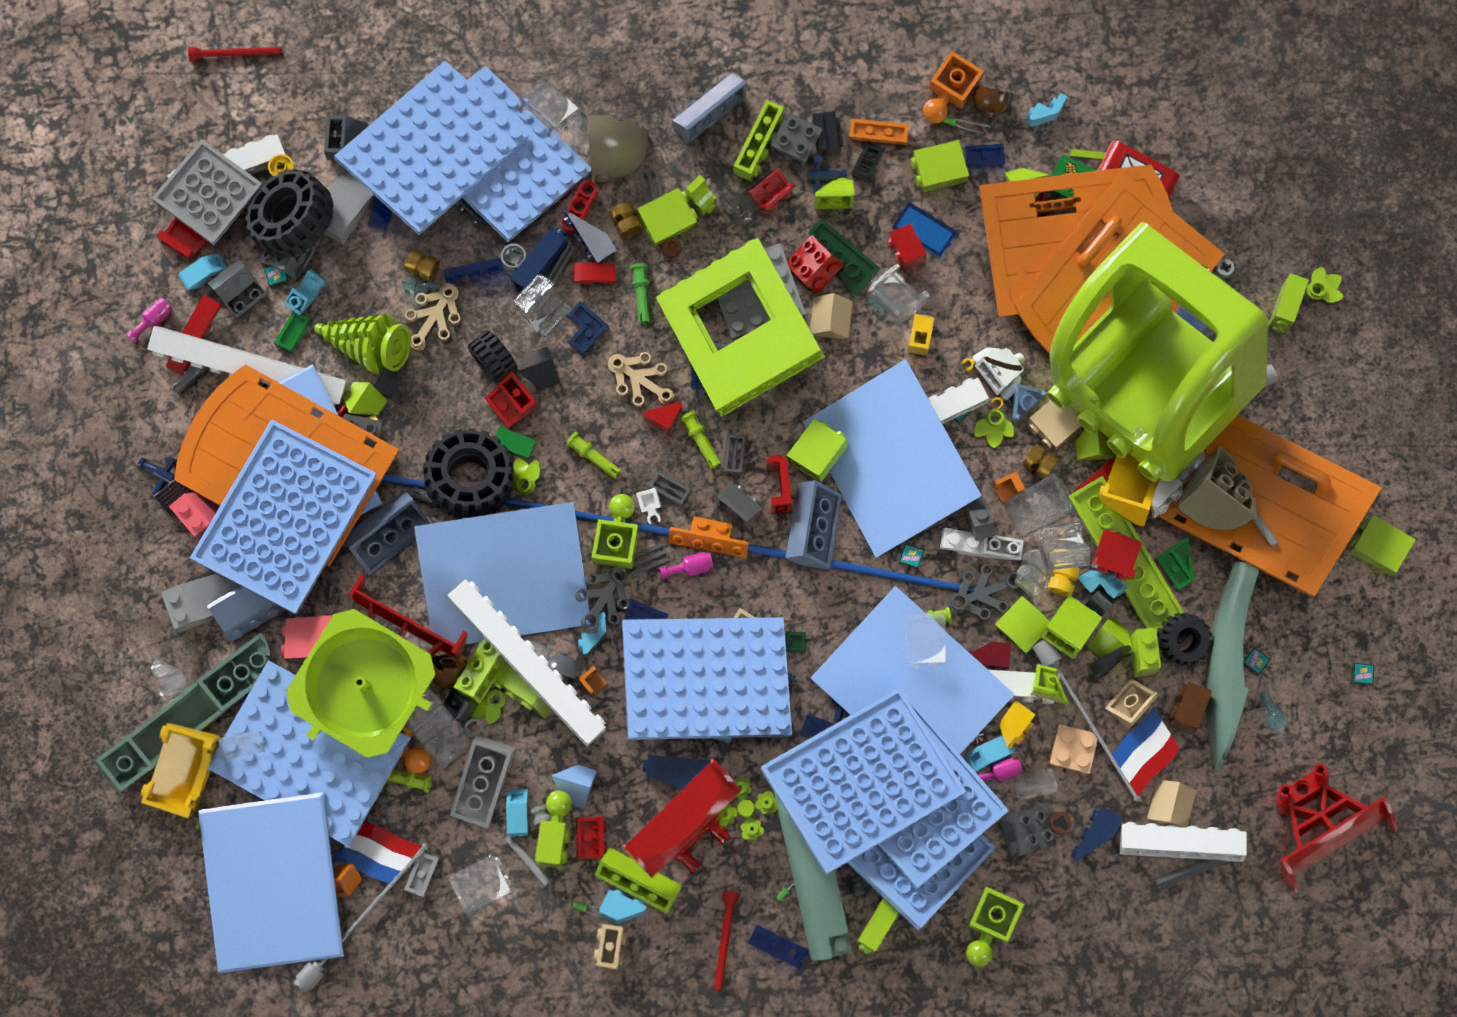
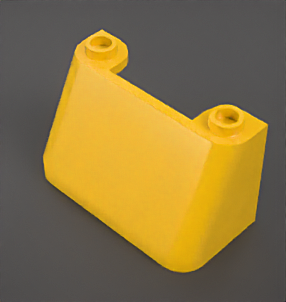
M1130 454L1125 458L1117 455L1106 486L1101 485L1098 497L1101 498L1100 502L1134 524L1144 527L1160 478L1156 482L1150 481L1139 471L1137 465L1140 462Z
M168 723L161 729L159 737L162 738L163 746L152 780L148 785L144 784L140 796L143 798L141 803L189 818L196 813L211 771L208 768L213 755L218 749L221 737Z

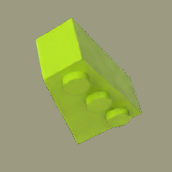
M506 662L492 685L499 690L501 688L505 689L509 697L514 700L517 698L521 701V705L528 710L532 709L545 719L551 711L550 707Z

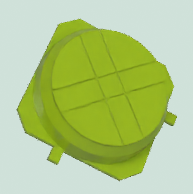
M352 609L333 614L286 690L290 712L312 724L306 735L307 737L315 741L322 730L366 758L386 754L390 751L417 706L429 711L433 703L424 699L423 695L436 674L431 654L359 611Z

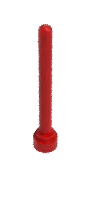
M188 46L189 62H198L202 57L275 55L282 52L280 47L201 50L197 46Z
M723 891L722 899H724V904L726 905L714 985L716 991H721L723 988L733 907L736 905V901H739V893Z

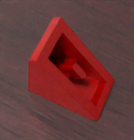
M682 402L643 412L644 420L669 434L683 410Z

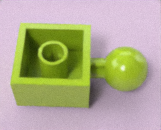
M618 494L611 499L609 504L614 521L598 519L591 558L593 564L633 569L639 528L637 524L625 522L633 514L635 504L630 496ZM615 542L619 543L617 547H613L612 545H614Z
M554 791L546 800V808L551 814V821H540L535 862L538 866L562 868V865L567 863L568 852L565 849V843L570 842L571 834L566 823H563V817L570 812L572 799L564 791Z
M984 888L968 927L981 932L979 940L970 943L966 950L967 960L973 966L983 967L991 961L993 952L990 944L993 938L1002 943H1008L1024 903L991 888ZM997 910L1001 919L994 920L991 913Z

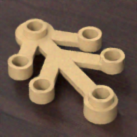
M445 284L440 288L439 292L427 295L418 293L415 300L419 306H424L427 302L439 300V302L433 307L417 311L408 309L405 312V318L408 322H414L416 319L429 316L419 333L411 337V348L414 351H421L425 348V337L436 320L439 327V339L441 341H448L451 335L446 327L443 309L446 305H448L450 311V323L458 325L461 322V317L457 313L455 300L459 295L455 285ZM451 290L452 294L447 296L445 292ZM419 297L425 298L423 302L418 301ZM414 313L415 315L413 318H408V314ZM457 316L458 320L452 321L451 318ZM447 332L448 336L443 338L441 334ZM415 339L421 340L419 344H414Z
M642 352L639 356L625 358L620 354L612 355L608 360V368L616 375V391L619 396L623 397L628 394V386L624 383V373L631 379L634 396L632 401L635 407H642L644 405V397L641 395L639 384L656 394L662 405L666 406L673 403L674 394L670 389H662L645 378L654 375L664 376L667 373V366L664 363H658L656 367L633 370L629 366L636 364L648 365L651 362L650 354ZM647 356L649 359L648 361H642L641 358ZM620 361L621 365L615 366L614 362ZM659 367L665 368L664 372H659L657 369ZM624 387L626 391L621 393L619 388ZM664 393H668L670 397L668 399H664L662 395ZM641 398L642 402L640 404L635 403V399Z

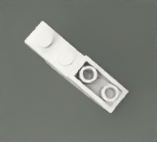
M1204 451L1177 479L1169 482L1160 479L1152 501V516L1154 518L1159 514L1165 513L1173 501L1180 499L1183 494V483L1187 482L1191 474L1205 461Z
M943 528L940 549L957 551V554L976 557L1021 560L1023 540L995 535L975 541L971 532Z

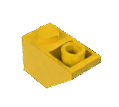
M914 315L908 352L927 356L934 317Z
M1016 700L999 722L1006 746L1009 749L1015 743L1019 745L1026 736L1023 734V731L1028 733L1034 724L1031 720L1035 714Z

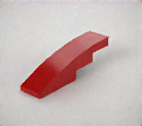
M203 295L182 333L204 339L213 326L212 321L222 307L221 304ZM170 356L166 367L183 376V372L189 368L191 362L186 360L183 363L171 360L172 356Z

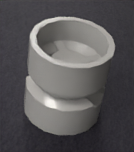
M509 244L501 252L503 268L509 275H512L527 257L522 246Z

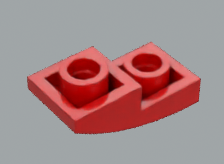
M602 262L575 263L573 265V283L593 285L594 282L613 285L616 282L615 264Z

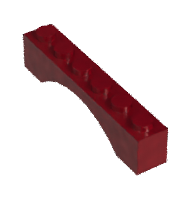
M991 641L985 646L969 652L986 669L1004 671L1010 667L1011 643Z

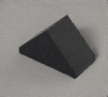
M384 368L373 386L384 397L398 405H402L396 373Z
M1102 586L1085 606L1102 617L1123 594L1112 598Z
M454 688L451 689L443 703L446 710L459 721H468L479 705L475 701L461 695Z

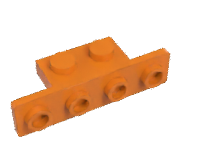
M695 516L693 517L690 530L670 527L668 543L746 558L749 542L730 538L733 524Z

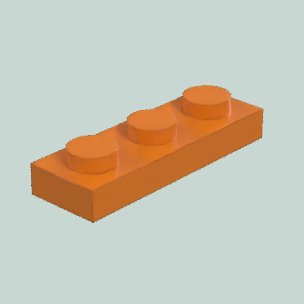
M851 118L849 139L907 145L909 124Z

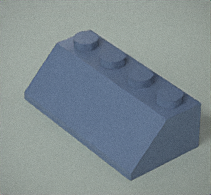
M732 73L727 77H722L714 88H708L699 100H693L684 112L680 111L674 116L672 120L673 128L689 144L746 98L747 82Z
M816 480L798 483L786 559L798 565L830 569L842 494Z
M404 490L352 529L344 544L367 574L371 575L416 540L414 526L431 523L413 498Z
M242 586L237 587L207 605L230 642L241 638L247 632L259 627L262 623L276 617L285 610L281 606Z

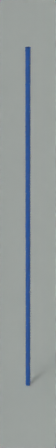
M385 474L382 479L383 482L426 490L424 481ZM508 498L505 503H501L523 509L550 506L514 498ZM575 510L576 519L596 523L598 519L614 521L612 517ZM628 520L625 522L637 524L639 531L669 536L670 528ZM753 544L748 546V552L786 559V551ZM831 560L830 568L958 592L961 584ZM969 586L966 594L973 593L975 587Z

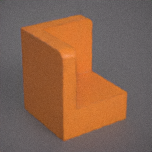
M1016 471L995 481L993 484L1002 503L1023 494L1025 490Z
M594 666L579 678V683L592 698L608 685Z
M342 864L333 870L336 896H350L362 881L355 865Z

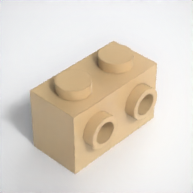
M602 924V929H598L597 941H600L599 950L595 949L593 962H597V967L618 970V965H623L624 953L620 952L621 946L626 945L627 933L624 932L623 927Z

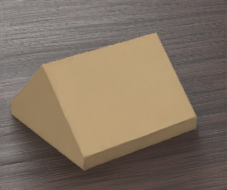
M835 293L814 297L810 326L813 336L849 340L853 301Z
M1130 679L1105 709L1127 729H1130L1159 694Z
M1156 780L1147 820L1166 825H1177L1179 828H1187L1196 790L1180 782Z

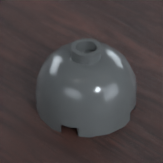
M556 653L555 656L546 659L549 662L548 667L552 671L557 670L563 677L561 681L565 685L578 686L580 669L572 658L567 657L565 653Z

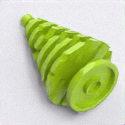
M387 313L359 317L358 319L350 318L348 320L327 322L328 325L317 323L314 327V332L318 335H323L324 340L330 344L332 343L334 348L341 350V352L349 355L352 360L362 367L380 375L379 372L382 373L384 368L390 371L399 370L405 364L411 348V334L408 327L399 324L394 316Z

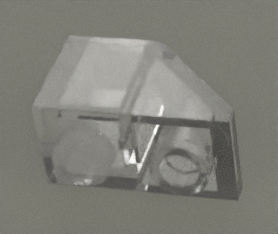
M1038 547L1032 551H1027L1023 555V560L1015 583L1030 597L1044 592L1050 578L1042 549Z
M157 658L152 659L151 671L153 676L158 678L159 684L157 689L160 696L170 700L178 697L189 688L186 675L182 670Z

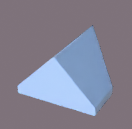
M1017 383L1015 393L1013 394L1012 421L1014 423L1019 421L1044 399L1046 393L1043 390Z
M576 765L551 775L558 790L569 794L572 799V806L586 809L597 770Z

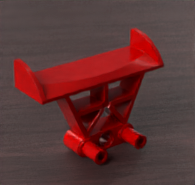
M360 574L349 592V596L354 603L368 610V617L374 620L376 614L401 628L397 635L402 638L408 632L432 645L433 647L426 651L431 654V657L439 651H443L459 660L468 637L466 631L461 633L456 644L362 593L366 579L365 575Z
M712 759L709 765L627 844H624L622 848L651 878L672 860L681 861L693 874L696 869L691 863L697 869L702 864L689 853V849L706 832H710L721 845L731 837L718 824V816L742 790L726 771Z
M1318 763L1317 766L1315 765L1313 772L1290 786L1284 784L1283 789L1280 786L1279 793L1276 796L1277 811L1282 815L1289 814L1296 850L1282 858L1280 864V875L1294 893L1298 891L1294 875L1383 820L1393 832L1398 830L1395 815L1385 796L1369 806L1361 804L1329 785L1327 768L1322 763ZM1305 790L1307 793L1299 794L1298 791ZM1322 795L1321 812L1302 807ZM1327 797L1336 801V803L1326 808ZM1345 808L1356 813L1335 827L1329 820V818ZM1296 817L1306 821L1297 826ZM1321 824L1326 832L1302 846L1300 836Z

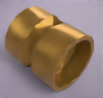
M631 202L621 203L609 211L613 224H617L616 230L620 238L631 237L643 228L639 217L634 216L636 211Z
M414 248L406 260L404 271L413 275L419 274L420 278L431 282L439 269L440 259L431 255L426 257L425 252Z
M1035 444L1022 465L1030 471L1036 470V475L1046 480L1060 459L1051 453L1046 454V449Z

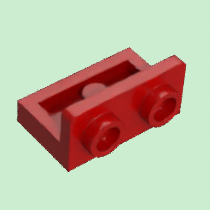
M776 168L747 191V193L760 210L771 211L778 205L776 202L792 194L791 190L795 186L789 183L779 168Z
M603 816L576 817V859L603 858L607 852V841H604L607 823L603 821Z

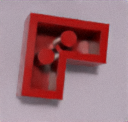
M911 223L889 232L890 238L887 241L891 250L895 249L896 251L895 260L899 268L903 267L905 272L926 263V252L919 236H916Z

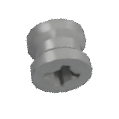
M546 804L529 810L530 815L534 818L533 824L535 827L540 826L541 820L551 821V815L546 808Z

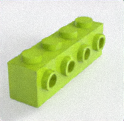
M766 100L733 166L734 175L750 182L754 176H758L761 169L759 165L762 160H766L769 153L767 148L777 134L778 126L780 127L785 119L784 107Z
M485 638L478 644L476 652L468 660L465 670L456 680L454 686L461 695L479 704L506 663Z
M610 847L600 861L595 873L596 877L666 914L670 911L682 888V885L660 873L651 878L633 859Z

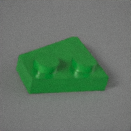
M1188 537L1155 557L1156 562L1177 592L1195 580Z

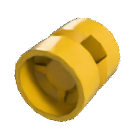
M284 154L273 156L268 163L271 176H277L283 171L296 170L292 159Z
M1056 561L1052 572L1054 577L1050 578L1047 589L1061 596H1072L1075 588L1073 582L1077 581L1080 568L1067 562Z

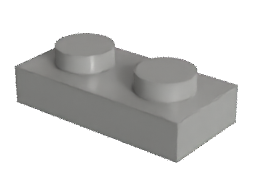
M423 852L416 859L404 890L424 898L439 858Z

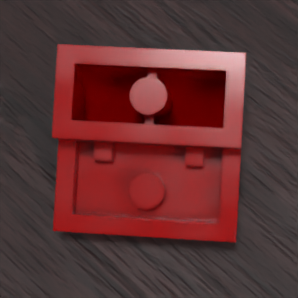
M512 371L497 383L498 386L484 397L508 428H512L524 416L530 415L538 405L536 399Z

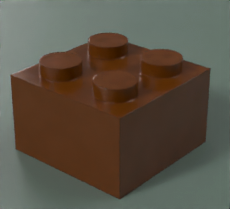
M1191 682L1182 686L1175 697V701H1178L1177 705L1175 704L1174 708H1171L1168 719L1171 720L1169 726L1192 735L1200 726L1212 690Z

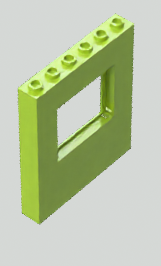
M758 238L748 241L739 249L732 250L724 258L715 260L710 266L696 271L693 276L679 281L676 286L662 291L656 297L711 402L721 417L825 358ZM749 280L771 320L718 351L696 310Z

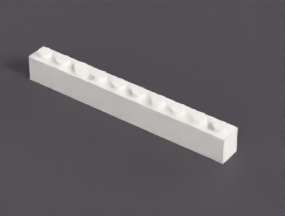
M153 326L147 348L153 351L152 354L155 356L164 357V355L172 356L171 360L183 363L186 360L191 362V366L197 368L207 366L210 367L209 371L221 374L224 371L228 372L229 376L244 365H248L269 378L280 382L305 369L159 326ZM317 372L334 407H336V404H342L348 381ZM261 379V381H260V382L266 383V384H267V388H269V386L271 385V384L267 383L266 381H264V380H262V379Z
M465 579L447 595L448 600L582 743L588 747L605 731V721L598 714L596 716L592 714L590 705L584 699L580 701L576 697V690L571 685L566 686L561 681L563 677L557 670L552 671L548 667L549 662L542 655L538 656L534 652L535 647L528 640L525 642L520 637L521 632L514 625L512 627L508 625L506 616L501 611L496 612L492 608L494 605L487 596L483 598L478 593L480 589L472 581L469 583Z

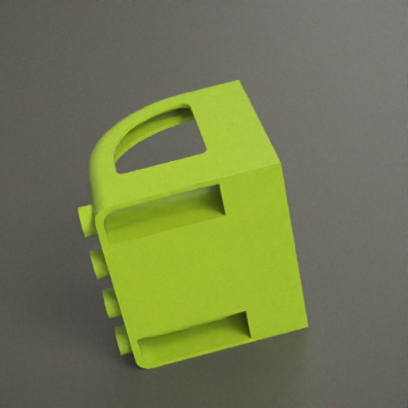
M1141 222L1089 276L1065 311L1051 345L1050 366L1053 387L1047 392V396L1060 409L1064 410L1067 406H1070L1079 414L1076 417L1078 423L1089 433L1094 434L1099 429L1109 437L1106 443L1116 455L1125 458L1130 454L1140 463L1137 467L1147 479L1152 482H1156L1159 478L1163 481H1173L1185 471L1266 386L1268 319L1257 306L1148 224ZM1110 291V308L1076 342L1087 320ZM1170 298L1212 329L1218 336L1215 342H1212L1173 312Z

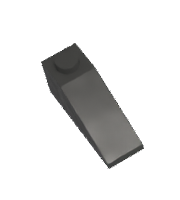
M983 495L965 505L964 510L975 541L995 536L994 520Z

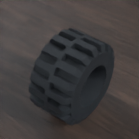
M486 330L468 344L472 357L493 382L499 383L511 371L517 370L514 358L492 332Z
M1175 613L1174 617H1167L1168 621L1161 623L1163 628L1158 629L1160 637H1157L1158 642H1160V645H1158L1159 650L1163 651V656L1167 657L1170 661L1187 666L1191 665V663L1198 664L1199 659L1204 660L1206 658L1204 654H1209L1211 651L1208 649L1209 645H1213V641L1210 640L1213 634L1208 631L1211 628L1208 624H1205L1206 621L1188 613ZM1189 627L1193 634V641L1187 649L1180 650L1177 646V636L1181 630Z

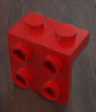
M810 236L787 261L789 268L805 285L817 294L843 266L842 262L833 256L814 236Z
M1106 529L1102 532L1091 567L1096 568V571L1108 575V573L1116 575L1115 578L1119 580H1130L1134 578L1136 573L1134 566L1140 551L1141 542Z

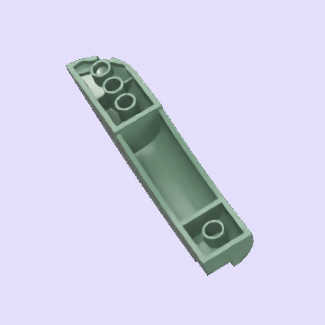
M1244 562L1233 563L1228 582L1223 587L1211 631L1213 637H1210L1213 645H1209L1208 648L1211 651L1207 656L1205 688L1212 690L1206 707V721L1211 756L1216 771H1219L1223 766L1225 757L1231 748L1249 688L1245 687L1243 640L1248 606L1259 569Z
M258 634L205 673L152 718L95 760V765L107 778V782L118 793L124 791L156 767L163 746L162 738L159 737L163 726L171 723L202 731L251 691L266 663L270 660L269 646L263 634Z
M774 792L810 959L824 960L833 958V956L851 953L849 932L835 870L825 875Z

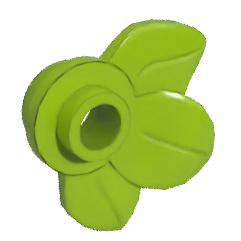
M1323 267L1317 268L1312 273L1311 283L1307 287L1308 296L1313 300L1322 299L1327 303L1340 301L1344 296L1337 289L1341 283L1342 276L1335 274L1326 275ZM1313 289H1318L1319 294L1314 293Z
M998 409L989 410L985 418L976 423L974 429V436H985L987 443L992 448H996L1001 444L1003 436L1010 438L1014 435L1012 423L1006 420L1003 412ZM993 416L997 417L998 422H993L991 418Z
M516 458L513 465L514 479L512 489H517L522 495H530L535 490V482L541 474L540 464L537 460L528 464L524 460ZM528 482L529 486L527 489H525L524 485Z
M497 689L488 690L471 717L476 719L485 717L489 725L498 721L501 716V708L506 703L504 693ZM499 697L500 700L498 703H493L492 699Z

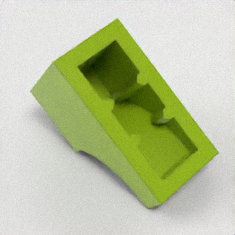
M701 175L686 187L688 203L702 216L706 213L710 214L716 208L717 197L711 192L706 184V180Z

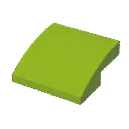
M1021 596L999 619L995 627L1011 640V643L1027 654L1042 639L1040 636L1050 621L1028 600Z

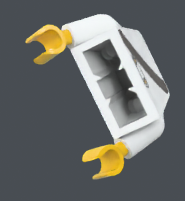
M985 348L974 355L973 359H964L962 366L970 363L971 366L965 369V371L971 372L974 369V364H976L975 367L997 395L1001 394L999 398L996 397L991 402L992 405L994 401H999L1001 405L997 409L1000 410L1003 406V401L1005 399L1008 400L1015 393L1017 383L1020 384L1021 382L1020 374L1024 370L1021 364L1025 362V358L1021 353L1013 355L1007 348L1002 350L999 348Z

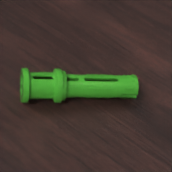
M645 263L631 265L634 276L632 286L636 289L639 324L651 323L647 289L650 282L647 280L646 269H648V264Z

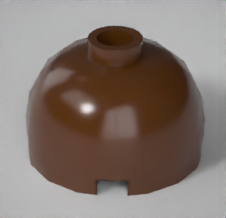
M976 86L974 102L979 110L984 111V116L995 118V114H1003L1009 109L1014 94L1006 91L1002 92L998 89Z
M446 653L432 656L436 674L432 682L442 689H453L456 680L466 668L467 658L461 655L459 660Z

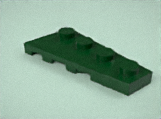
M822 218L808 232L810 236H814L833 256L842 262L843 266L837 274L853 297L856 298L880 270V267Z

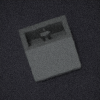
M326 115L324 153L327 160H334V155L368 127V123L348 116Z
M239 259L208 282L214 293L236 319L267 295L248 268Z

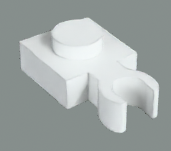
M657 488L636 493L641 512L648 511V523L650 525L653 524L651 518L654 515L657 516L658 522H661V515L656 509L662 507Z

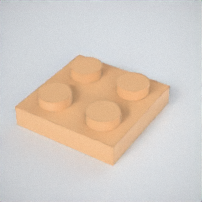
M1059 724L1049 765L1090 774L1097 744L1096 735L1092 732Z

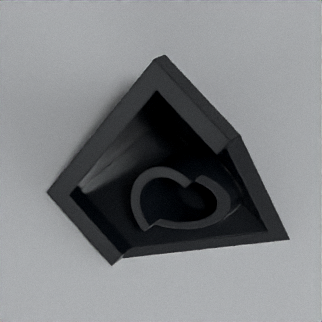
M548 347L528 353L515 371L541 389L560 383Z

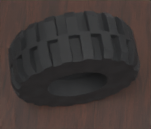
M293 169L288 172H280L279 175L268 179L269 181L263 184L259 191L254 194L252 202L247 209L246 226L251 239L268 254L277 258H292L305 253L309 248H313L316 242L325 235L326 229L331 224L330 220L333 218L332 208L334 205L330 191L309 172Z
M474 428L464 431L457 429L455 433L444 434L442 440H436L432 445V450H428L426 462L423 465L424 485L428 497L432 498V503L436 508L441 507L444 514L448 516L450 514L455 515L456 519L489 515L491 511L496 512L501 508V503H505L508 500L509 492L513 488L514 469L512 457L509 456V450L505 445H500L499 438L489 436V432L484 430L479 432ZM462 462H475L487 470L488 476L482 483L476 486L465 487L455 483L450 478V471Z

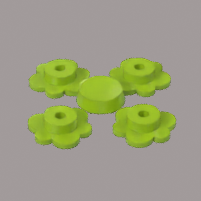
M736 777L734 782L739 787H742V791L736 797L742 801L738 803L737 810L728 804L718 816L719 824L723 827L727 826L728 823L733 824L735 822L734 817L737 816L738 812L741 817L747 818L745 824H742L740 827L743 831L742 837L746 840L751 838L752 841H756L758 836L763 835L764 829L761 827V822L754 820L751 816L754 814L755 808L761 810L762 814L776 812L775 797H773L771 791H766L764 795L759 794L757 796L758 800L754 805L752 801L746 799L747 794H750L752 791L751 787H749L750 780L748 778L741 779Z

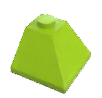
M839 178L815 192L814 209H853L855 196L853 180Z

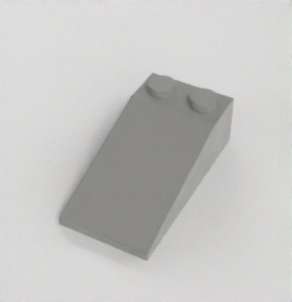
M347 170L329 188L334 205L332 208L333 218H331V224L324 233L344 245L375 198V195Z
M217 573L162 591L161 594L174 629L181 633L214 620L215 618L207 605L241 585Z
M477 735L473 739L449 816L487 829L489 828L510 770L516 747L481 735Z

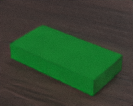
M293 311L274 344L292 354L312 320L303 314L298 315Z
M499 426L495 435L500 439V445H505L510 453L529 460L536 440Z

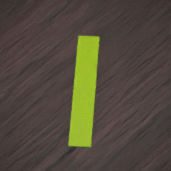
M1071 149L1070 156L1103 159L1106 153Z

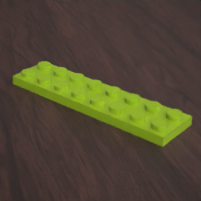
M1101 476L1067 497L1097 547L1102 532L1106 529L1141 542L1140 551L1134 566L1136 573L1134 578L1123 581L1128 587L1124 593L1146 629L1156 628V631H1158V629L1163 628L1161 623L1168 621L1167 617H1174L1175 613L1182 614L1184 611L1131 522L1100 502L1101 498L1098 497L1101 485L1106 486L1107 483L1104 477Z

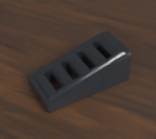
M867 141L852 170L851 176L869 183L885 148ZM871 148L879 153L878 155L868 151V149ZM867 154L876 159L875 161L865 157V155ZM862 161H866L872 164V166L866 165ZM860 166L869 170V172L859 169Z
M1131 646L1120 647L1090 663L1089 666L1095 678L1098 679L1106 676L1130 652Z

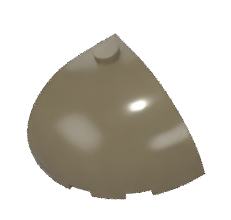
M588 115L592 179L597 182H606L608 179L622 178L635 171L644 161L648 151L649 139L647 129L643 125L637 126L636 121L626 118L618 121L614 120L613 116Z
M1218 446L1200 465L1188 482L1177 508L1201 525L1213 529L1229 530L1241 527L1255 517L1256 498H1252L1250 492L1252 485L1246 474L1242 475L1236 467L1237 461L1225 449Z

